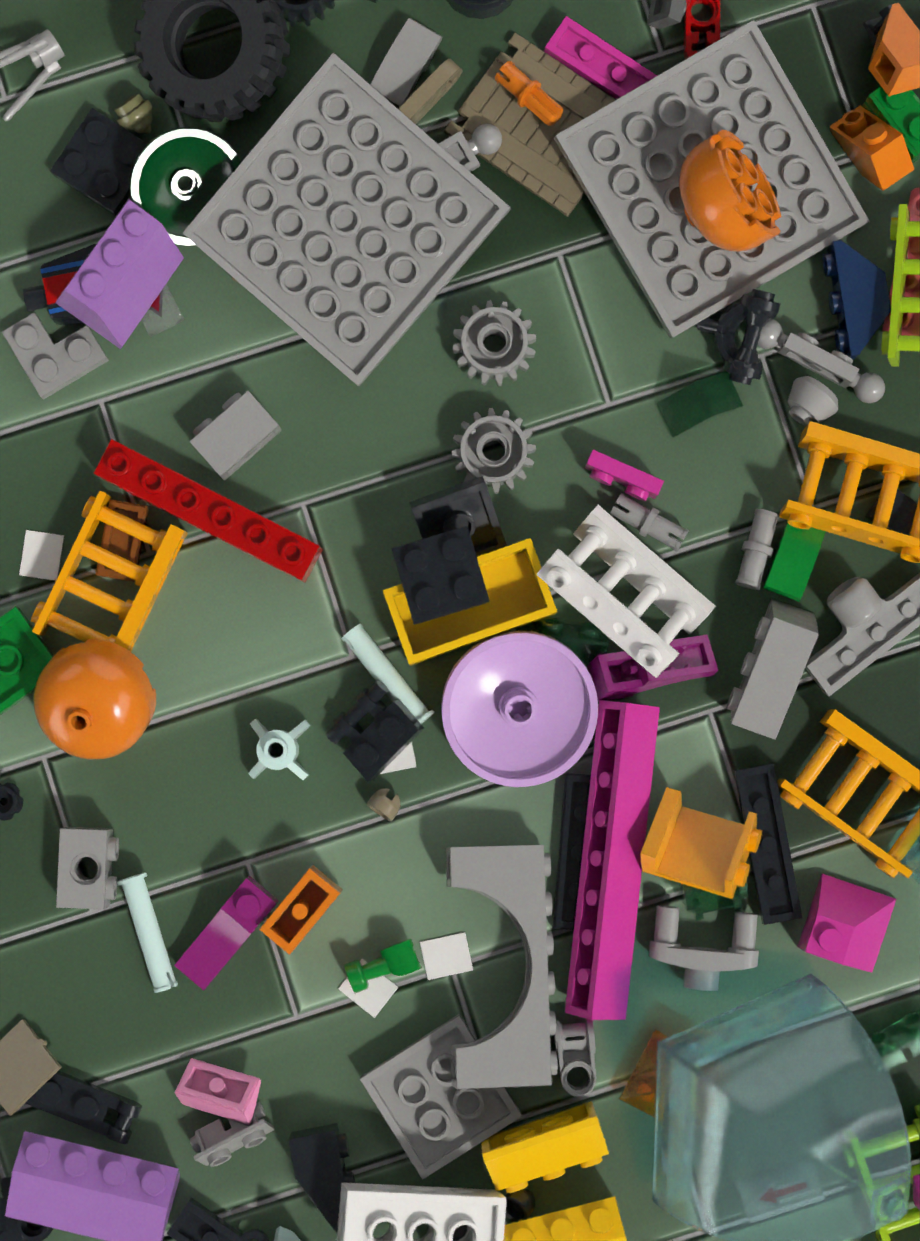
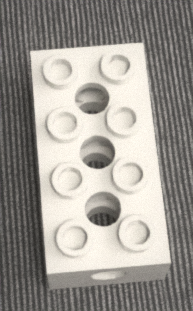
M341 1183L337 1241H504L507 1198L499 1191L491 1189ZM389 1222V1229L385 1235L373 1237V1230L378 1223ZM422 1223H428L427 1233L422 1238L414 1239V1229ZM461 1225H467L465 1236L460 1240H453L452 1236L455 1229Z

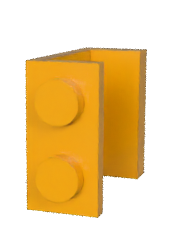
M666 787L640 853L642 872L733 899L737 886L744 887L750 869V864L746 863L749 852L756 853L760 844L762 830L757 829V813L749 811L745 824L737 823L683 807L681 791Z

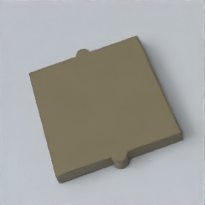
M23 1019L0 1040V1104L9 1115H13L62 1068L46 1047L47 1041L40 1039L27 1021Z

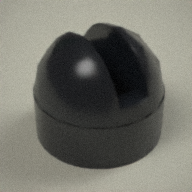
M524 1188L505 1195L507 1198L505 1215L508 1218L518 1222L530 1217L536 1203L535 1197L529 1189Z

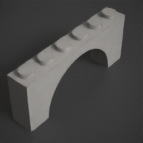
M544 845L446 848L447 887H457L477 892L501 907L510 917L520 934L526 959L523 989L517 1004L509 1016L496 1029L482 1038L464 1044L451 1045L452 1086L456 1089L552 1085L551 1075H557L556 1051H551L550 1035L556 1034V1016L554 1011H549V995H554L555 978L553 971H548L547 956L553 955L554 942L553 934L551 931L547 932L546 916H551L552 896L550 892H545V876H550L551 859L549 853H544Z

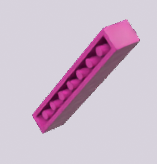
M599 700L565 1013L590 1020H626L642 875L640 853L646 839L660 707Z

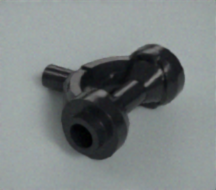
M753 289L751 296L743 294L742 301L734 304L725 313L721 314L719 320L707 317L697 324L698 331L715 335L714 343L717 345L718 352L725 362L723 370L730 373L729 380L751 385L752 379L760 380L763 368L756 349L762 327L770 319L773 320L779 313L781 303L774 302V293ZM746 320L747 327L743 342L738 348L735 344V332L741 322Z

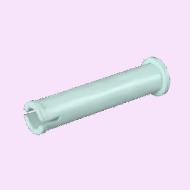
M361 623L341 638L372 677L386 685L388 688L386 694L392 702L401 700L421 724L435 713L433 709L428 711L364 630Z
M144 872L119 880L117 885H122L154 987L153 991L158 993L171 989V986L176 987L178 983L171 967L144 877H147V873Z

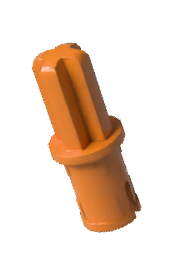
M507 61L500 67L499 70L504 75L496 73L495 81L500 83L518 99L517 104L520 107L526 106L548 126H553L560 120L563 108L541 89V83L538 80L532 81L512 61Z

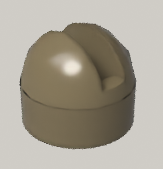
M381 788L371 796L366 805L379 816L392 822L401 807V800L398 794L395 795L393 800H390L386 797L390 789Z

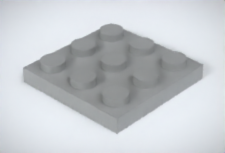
M460 1014L360 1076L362 1084L422 1180L522 1117L521 1111L506 1087L456 1089L452 1086L451 1045L464 1044L475 1040Z

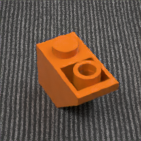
M899 3L892 4L883 22L868 67L888 96L920 88V30Z
M861 105L847 112L841 119L829 126L831 133L860 174L882 191L915 170L903 134Z

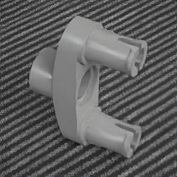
M657 905L654 940H650L649 957L664 963L684 967L683 987L702 991H718L720 971L744 970L758 966L759 950L755 949L757 914L746 912L734 913L732 947H728V950L681 946V943L677 942L680 908Z

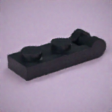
M59 1070L26 1102L30 1106L98 1132L110 1140L121 1144H128L132 1134L129 1128L133 1118H138L142 1109V1105L134 1100ZM109 1108L119 1112L115 1122L105 1119Z

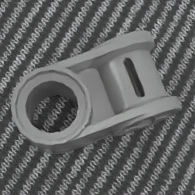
M586 1019L582 1023L561 1024L558 1020L556 1021L554 1042L562 1086L572 1096H586L596 1085L594 1057L596 1049L593 1020ZM582 1036V1037H576V1038H566V1037ZM574 1067H583L588 1071V1079L582 1086H572L567 1081V1074Z

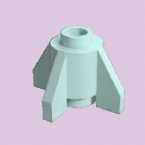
M254 719L250 723L260 738L256 752L259 761L248 773L253 779L266 768L280 770L288 767L302 780L309 776V773L296 761L299 754L297 738L311 726L306 720L290 732L285 730L268 731L258 719ZM274 742L280 743L283 746V754L281 756L273 757L270 754L273 750L271 744Z

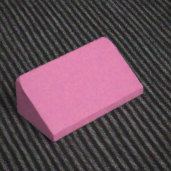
M191 1058L174 1093L185 1106L250 1125L254 1116L261 1080L257 1077Z

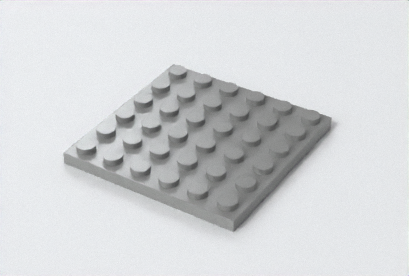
M754 20L554 137L563 156L670 339L743 297V294L752 292L753 289H757L828 247L833 241H838L869 222L868 217ZM720 130H727L737 136L744 143V148L740 150L742 154L746 155L754 165L759 163L774 191L781 212V218L775 220V226L777 225L781 230L780 234L747 251H727L710 243L697 228L689 223L684 212L685 207L679 188L682 164L688 153L696 145ZM757 183L751 186V192L755 191Z
M332 53L185 229L183 234L360 387L507 215L511 207L337 55Z

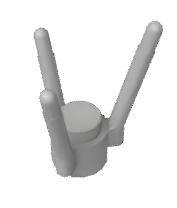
M48 29L25 42L0 52V68L26 56L29 57L36 69L42 65L45 67L3 115L4 121H9L49 76L61 69L57 60L65 55Z

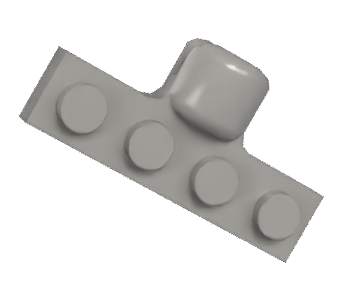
M920 573L886 599H881L868 580L861 577H854L845 581L829 595L827 605L841 623L842 632L837 638L808 659L805 667L825 695H832L920 626Z

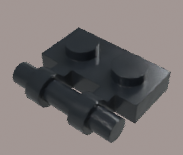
M379 680L369 689L364 688L356 696L357 702L347 712H341L333 720L334 726L326 733L328 739L335 744L344 736H347L353 742L343 754L367 782L374 780L425 729L401 700H395L386 707L380 699L388 692V688ZM369 712L375 720L364 731L358 722Z

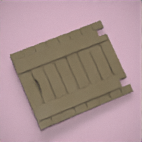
M514 33L508 41V45L517 51L515 55L511 58L507 54L500 52L458 110V113L467 119L465 124L460 127L453 121H450L444 132L451 137L461 131L465 139L469 141L472 139L474 130L479 125L492 124L496 126L502 134V144L498 151L490 155H483L481 153L476 155L568 217L585 192L555 142L554 137L614 102L615 99L578 74H575V72L544 53V51L532 43H529V41L517 33ZM512 61L532 81L538 80L541 83V89L563 108L562 117L553 126L546 125L526 106L520 107L517 104L518 99L500 83L495 81L496 73L504 75L499 70L504 63Z

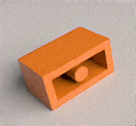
M312 865L259 930L290 955L343 889Z

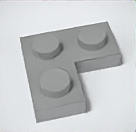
M35 312L2 331V334L42 399H46L109 361L87 325L56 344Z

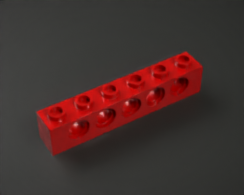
M111 439L93 473L118 488L303 583H306L323 550L318 544Z

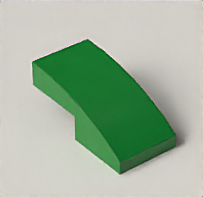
M787 520L778 549L773 555L763 589L799 602L807 586L826 531L813 527L810 529L795 528L789 525Z

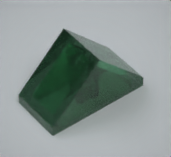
M728 372L697 380L657 403L673 438L743 407L733 382L729 380Z

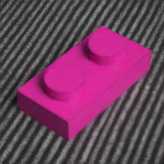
M592 450L585 469L592 471L590 474L592 479L611 486L612 481L627 487L625 493L642 501H646L648 497L655 499L664 483L663 480L595 450Z

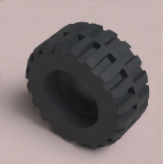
M144 0L140 9L145 11L143 21L136 19L134 32L140 34V41L133 43L134 53L143 60V62L139 63L138 68L142 77L150 81L148 87L155 95L164 99L166 104L199 120L204 118L210 122H222L226 117L234 121L243 118L244 110L248 109L251 112H255L262 107L259 99L264 94L271 98L276 92L277 88L272 84L276 76L284 78L287 67L281 64L283 56L288 57L290 55V44L284 40V36L289 31L286 21L279 16L281 10L274 0ZM216 9H227L238 17L241 24L242 44L235 62L224 73L210 79H199L188 71L184 61L183 45L186 34L194 21L201 15Z

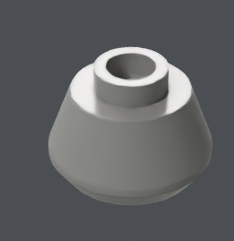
M803 376L794 380L787 403L791 408L789 411L790 416L804 426H807L809 421L821 423L838 411L837 397L820 381L810 376Z

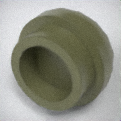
M140 93L128 98L114 109L119 117L117 122L124 129H134L135 132L140 134H150L153 106L148 99L144 100Z

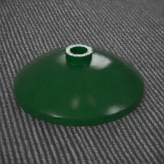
M190 127L166 131L152 139L138 155L130 177L131 200L161 222L175 244L195 245L183 232L241 164V161L224 140L211 132ZM182 176L190 178V184L186 188L178 187V180Z

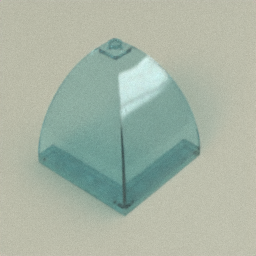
M812 973L658 1042L652 1201L665 1212L701 1232L728 1241H851L872 1233L893 1221H898L907 1214L911 1181L910 1145L903 1111L895 1087L877 1049L864 1028L841 999Z

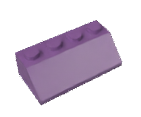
M24 1131L12 1171L5 1216L103 1241H163L180 1179V1172L178 1168Z

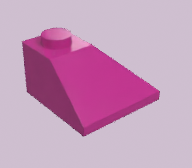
M822 873L797 947L809 954L872 973L896 898Z

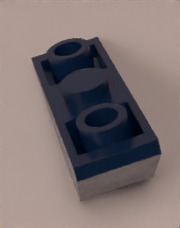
M838 240L833 241L828 247L827 254H823V270L825 276L831 277L833 291L829 292V307L831 314H837L839 329L835 330L836 349L838 352H843V354L854 360L889 315L891 305L885 272L846 243Z

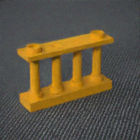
M809 421L801 433L798 447L806 449L808 454H810L798 501L795 502L788 499L780 510L779 518L788 520V524L795 528L810 529L813 527L899 553L900 557L906 561L920 563V496L910 535L887 529L899 481L907 479L919 483L920 487V454ZM829 457L843 460L845 465H847L835 513L812 507L825 458ZM866 468L880 471L882 476H884L872 524L850 518L862 469Z
M99 490L97 497L90 496L84 506L81 517L86 518L46 603L40 601L33 612L31 622L35 623L32 632L45 636L49 626L83 642H86L87 639L105 640L118 644L131 652L188 533L170 524L167 531L161 529L159 532L107 507L111 496ZM101 521L152 545V550L157 553L151 566L144 564L142 567L91 543L90 540L99 522ZM82 557H87L135 580V585L139 586L140 589L134 601L128 599L125 602L74 578L73 576ZM68 591L119 615L118 620L122 621L123 624L118 635L111 634L108 637L57 613L56 611L65 592Z
M828 709L820 720V723L827 727L825 731L827 737L793 784L785 779L779 778L777 780L778 787L783 790L780 797L798 810L804 805L878 859L874 865L890 877L895 878L899 874L909 878L913 871L900 862L920 836V808L888 853L871 842L869 838L903 791L908 792L912 788L920 794V770L837 710ZM848 742L859 750L856 755L859 759L825 807H823L805 793L840 745L844 747ZM880 765L891 773L888 777L890 783L855 830L837 816L870 769H876Z

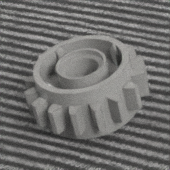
M491 300L487 301L486 308L482 310L476 305L472 306L473 315L470 318L464 315L460 317V322L464 326L463 330L454 329L453 336L461 340V343L453 345V353H462V357L457 361L458 367L467 365L469 367L467 377L472 379L477 374L481 377V383L486 386L489 379L495 380L498 387L502 386L503 378L509 377V379L515 382L518 369L525 372L529 369L528 363L524 360L525 357L534 358L536 352L534 349L527 347L529 344L536 342V334H527V330L532 325L531 320L522 322L520 319L522 310L520 308L513 312L507 310L508 306L505 301H503L500 307H494ZM498 335L504 340L505 347L499 352H490L484 347V340L488 336Z
M489 408L488 416L483 418L478 412L473 413L474 423L470 425L463 421L461 428L465 432L464 435H454L453 441L461 445L460 449L452 451V457L461 458L462 461L455 466L456 472H467L464 482L483 476L486 486H492L494 494H498L500 486L504 484L510 491L513 490V479L517 477L519 480L524 481L527 478L522 470L523 467L533 468L534 461L526 457L527 454L536 451V445L527 444L526 441L532 436V431L525 430L522 432L520 427L523 419L518 418L514 422L511 421L508 410H505L502 416H495L494 409ZM489 442H497L503 446L505 454L501 459L491 461L483 455V447Z

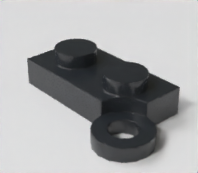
M190 1198L167 1232L176 1241H249L250 1239L269 1241L268 1236L259 1229H250L242 1234L193 1198Z

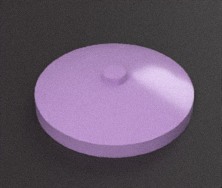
M509 631L480 641L466 651L457 661L444 686L441 715L445 734L451 748L469 770L495 784L510 787H528L546 783L569 770L582 757L596 729L598 699L591 675L570 648L560 641L541 633Z

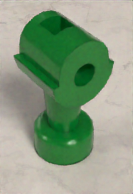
M412 939L404 940L380 950L381 957L363 966L359 960L344 964L354 993L356 994L368 989V980L389 974L404 976L421 969L422 966L415 953L416 950Z

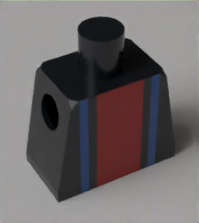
M97 244L42 264L40 269L44 285L23 289L27 310L34 311L48 308L51 319L57 325L84 324L55 302Z

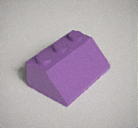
M129 199L55 303L121 349L184 257L162 223Z

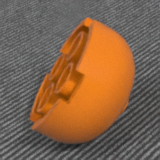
M720 130L696 145L688 153L682 164L679 188L685 207L684 212L689 223L697 228L710 243L727 251H747L780 234L781 230L777 225L775 226V220L781 218V212L774 191L759 163L754 165L746 155L742 154L740 150L744 148V143L737 136L727 130ZM757 183L755 191L751 192V186Z
M87 639L85 643L74 644L66 648L63 647L45 666L34 690V711L42 731L58 748L70 755L83 759H106L125 752L143 735L155 712L156 690L152 689L149 678L142 669L144 664L129 650L109 641Z

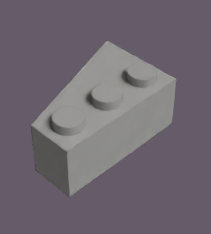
M771 598L765 617H762L758 624L754 637L757 640L752 653L748 652L744 659L740 674L744 675L739 688H733L726 709L731 710V724L776 740L819 635L814 613Z

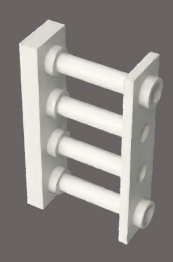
M597 505L573 533L581 541L568 557L561 550L557 549L536 575L657 678L679 654L669 645L679 631L683 629L690 635L716 606L601 506ZM592 552L610 566L609 570L598 582L580 568ZM622 577L640 592L628 608L610 594V591ZM652 603L670 618L658 634L639 619Z

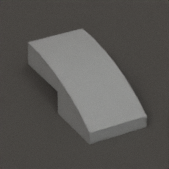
M408 18L370 85L382 96L401 106L410 97L422 72L427 70L443 37L417 21Z

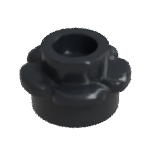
M9 782L4 785L0 783V820L2 821L12 819L14 814L19 813L23 807V798L19 795V788ZM3 797L8 800L6 805L1 803Z

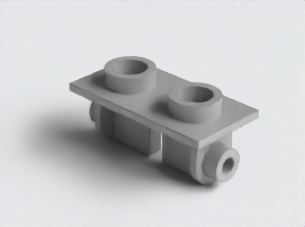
M260 1102L256 1103L250 1125L228 1119L231 1129L226 1131L222 1120L217 1119L196 1130L195 1136L190 1138V1143L195 1152L200 1150L202 1152L193 1156L194 1160L205 1166H218L228 1161L232 1157L231 1153L241 1147L252 1148L264 1142L267 1138L266 1134L274 1131L275 1128L264 1119L261 1120V1118L266 1116Z

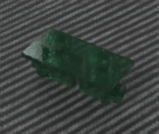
M552 617L532 622L531 632L547 635L560 641L567 647H572V651L582 662L590 663L597 655L607 654L609 637L592 622H581L579 625L564 624L562 620Z
M920 1009L908 1013L896 1023L872 1033L868 1038L857 1043L868 1059L867 1063L874 1075L880 1072L885 1075L890 1070L907 1062L902 1051L907 1047L913 1057L920 1054Z

